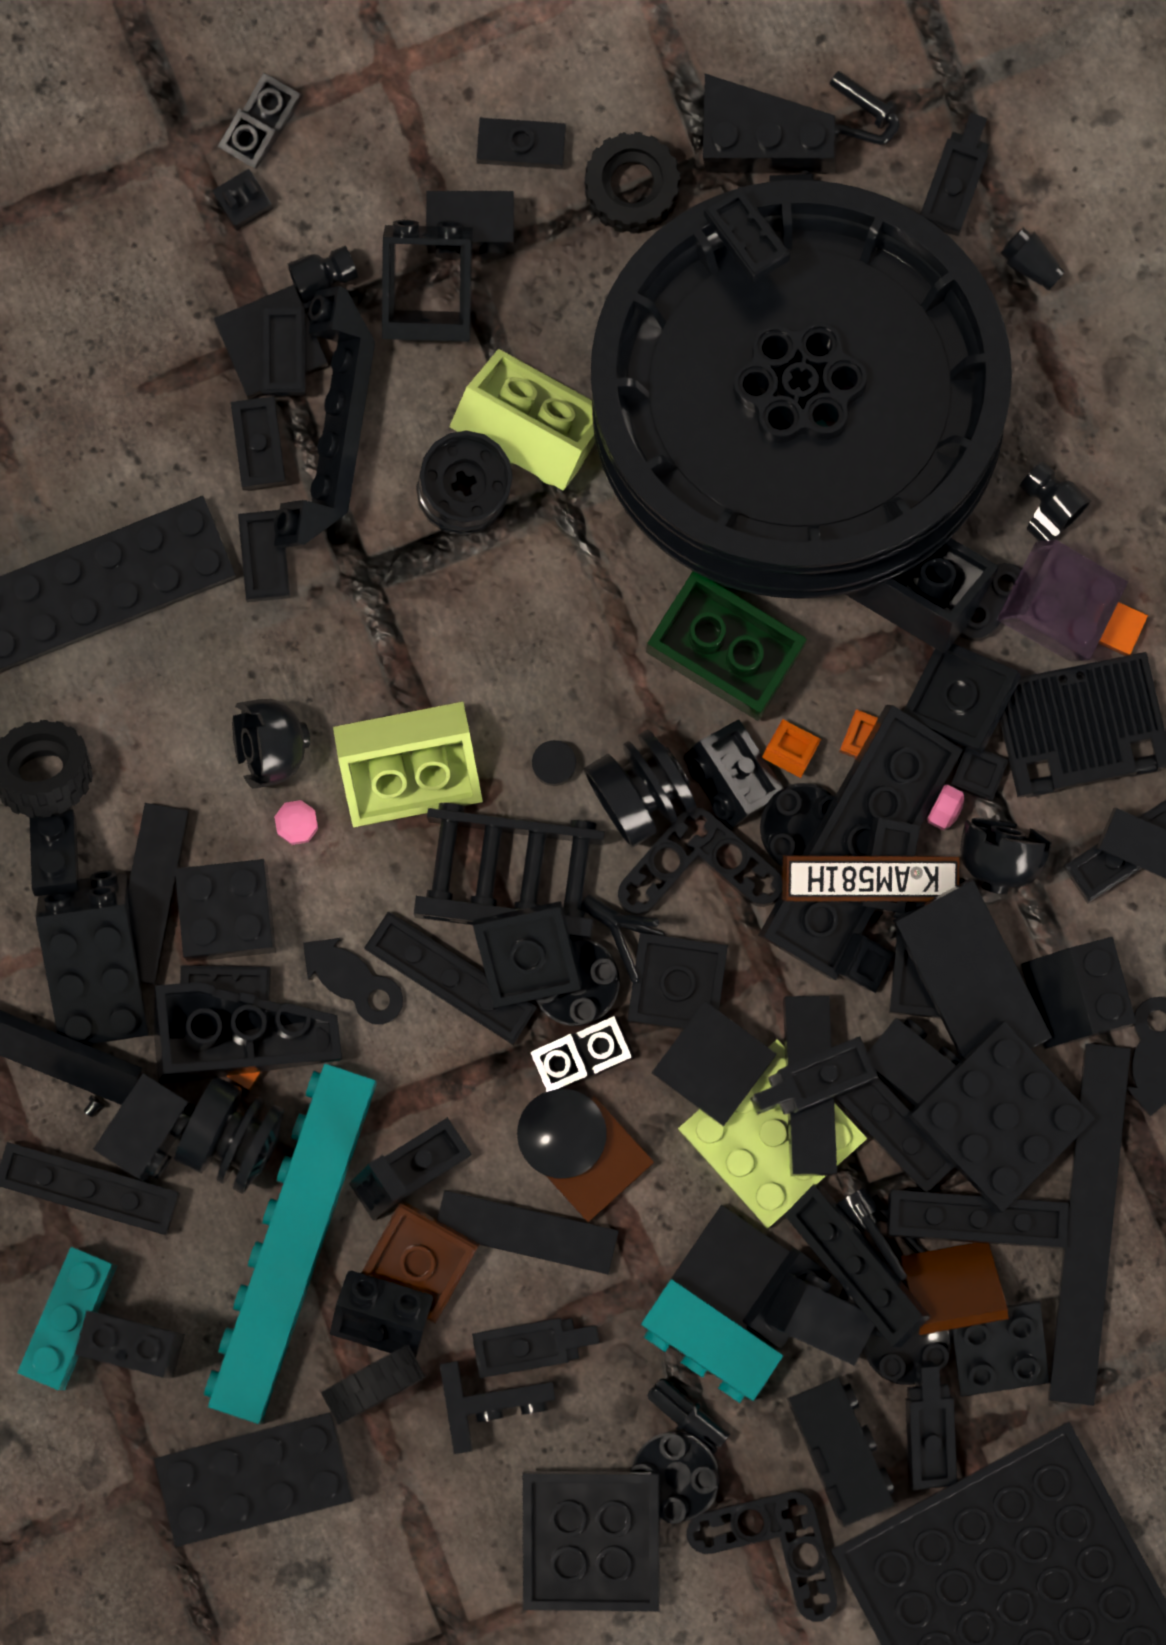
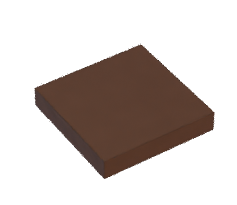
M595 1096L591 1100L600 1109L605 1120L607 1132L605 1147L600 1158L589 1170L578 1176L563 1179L546 1176L588 1223L654 1164V1161Z
M402 1200L361 1273L432 1295L433 1302L427 1320L436 1324L480 1244Z
M971 1243L900 1256L901 1267L907 1275L905 1279L906 1287L931 1316L918 1329L919 1335L1008 1319V1307L989 1244Z

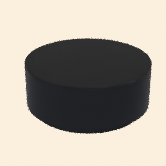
M557 740L544 742L533 754V772L537 779L546 785H562L568 782L575 772V754L570 746L564 742Z

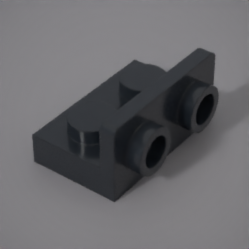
M739 719L703 738L683 756L690 775L695 781L699 782L711 801L713 811L724 821L728 829L738 826L747 817L765 808L770 798L783 788L766 760L762 758L763 755Z
M350 1270L347 1272L335 1306L329 1335L388 1353H393L409 1345L416 1358L433 1302V1296Z

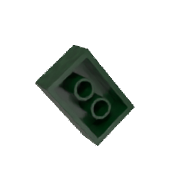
M692 571L649 639L646 653L759 721L803 651L807 638L714 581Z

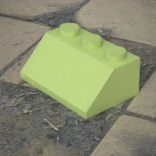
M500 349L495 352L466 387L449 426L457 432L472 431L485 434L501 446L511 464L524 468L538 476L544 483L554 485L563 491L578 473L596 442L592 420V400Z
M464 702L333 727L338 761L353 827L428 813V808L438 809L439 803H454L466 806L483 802Z

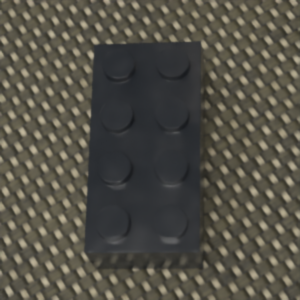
M331 1412L154 1458L175 1547L354 1501L335 1419Z

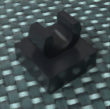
M249 168L212 190L215 199L236 231L273 209L271 202Z

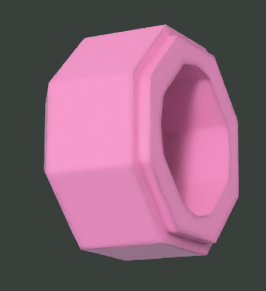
M948 784L947 786L944 785L927 818L928 823L943 831L950 828L956 822L963 808V792Z
M302 800L284 803L274 816L278 836L291 845L309 842L318 830L315 810Z

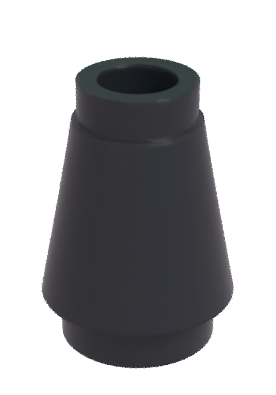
M1024 227L1013 236L1000 252L1007 259L1006 265L1038 285H1042L1047 291L1065 273V270L1059 266L1060 264L1036 232L1029 233Z

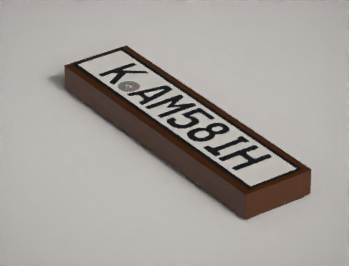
M783 855L782 900L929 901L959 885L960 857Z

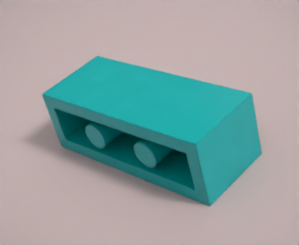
M70 1247L17 1371L18 1374L58 1391H65L79 1356L74 1354L86 1310L99 1311L118 1265L77 1248Z
M672 1279L640 1324L647 1329L643 1338L666 1352L669 1346L681 1352L685 1356L680 1363L703 1378L708 1371L722 1380L718 1389L738 1403H741L744 1397L754 1401L783 1357L782 1354Z

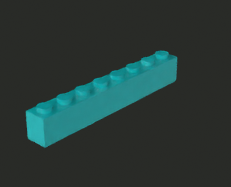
M325 1063L321 1073L313 1071L305 1095L312 1098L307 1115L299 1113L291 1135V1139L298 1141L293 1157L285 1156L278 1172L277 1181L283 1183L278 1200L270 1198L264 1213L262 1224L269 1226L264 1242H255L248 1261V1267L254 1269L249 1286L241 1284L234 1302L233 1310L239 1311V1316L234 1329L226 1327L218 1352L225 1354L219 1372L211 1371L205 1387L204 1396L210 1397L208 1408L256 1424L263 1423L377 1086L375 1080Z

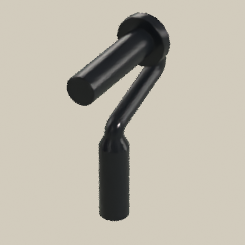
M838 71L832 77L829 85L876 118L874 123L876 127L882 129L887 123H889V126L882 135H877L846 125L836 124L837 136L841 134L877 145L889 143L900 128L899 118L894 114L898 104L892 100L885 104ZM803 171V173H800V174H812V173H811V172H808V171Z

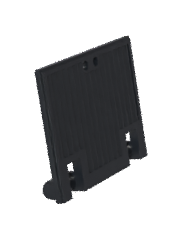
M1146 652L1023 676L1020 678L1000 718L1016 794L1019 798L1058 792L1059 789L1128 775L1133 777L1158 772L1166 768V732ZM1151 740L1153 755L1133 758L1130 744ZM1047 761L1050 775L1030 779L1027 765Z

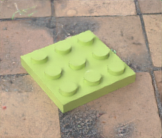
M778 1039L768 1047L777 1055L724 1127L699 1109L678 1128L680 1133L767 1229L785 1214L813 1184H818L825 1177L790 1176L788 1114L784 1115L781 1107L778 1106L757 1115L750 1098L754 1097V1094L771 1088L768 1078L777 1074L779 1069L786 1067L785 1047ZM834 1102L838 1166L867 1138Z

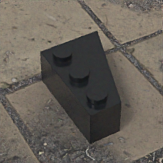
M705 74L703 161L706 173H803V171L811 173H836L837 129L835 115Z
M836 1377L786 1398L839 1525L843 1527L895 1506L890 1496L891 1493L895 1492L885 1467L878 1468L872 1452L877 1450L873 1436L867 1424L860 1427L853 1410L860 1408L850 1383L842 1385L839 1377Z

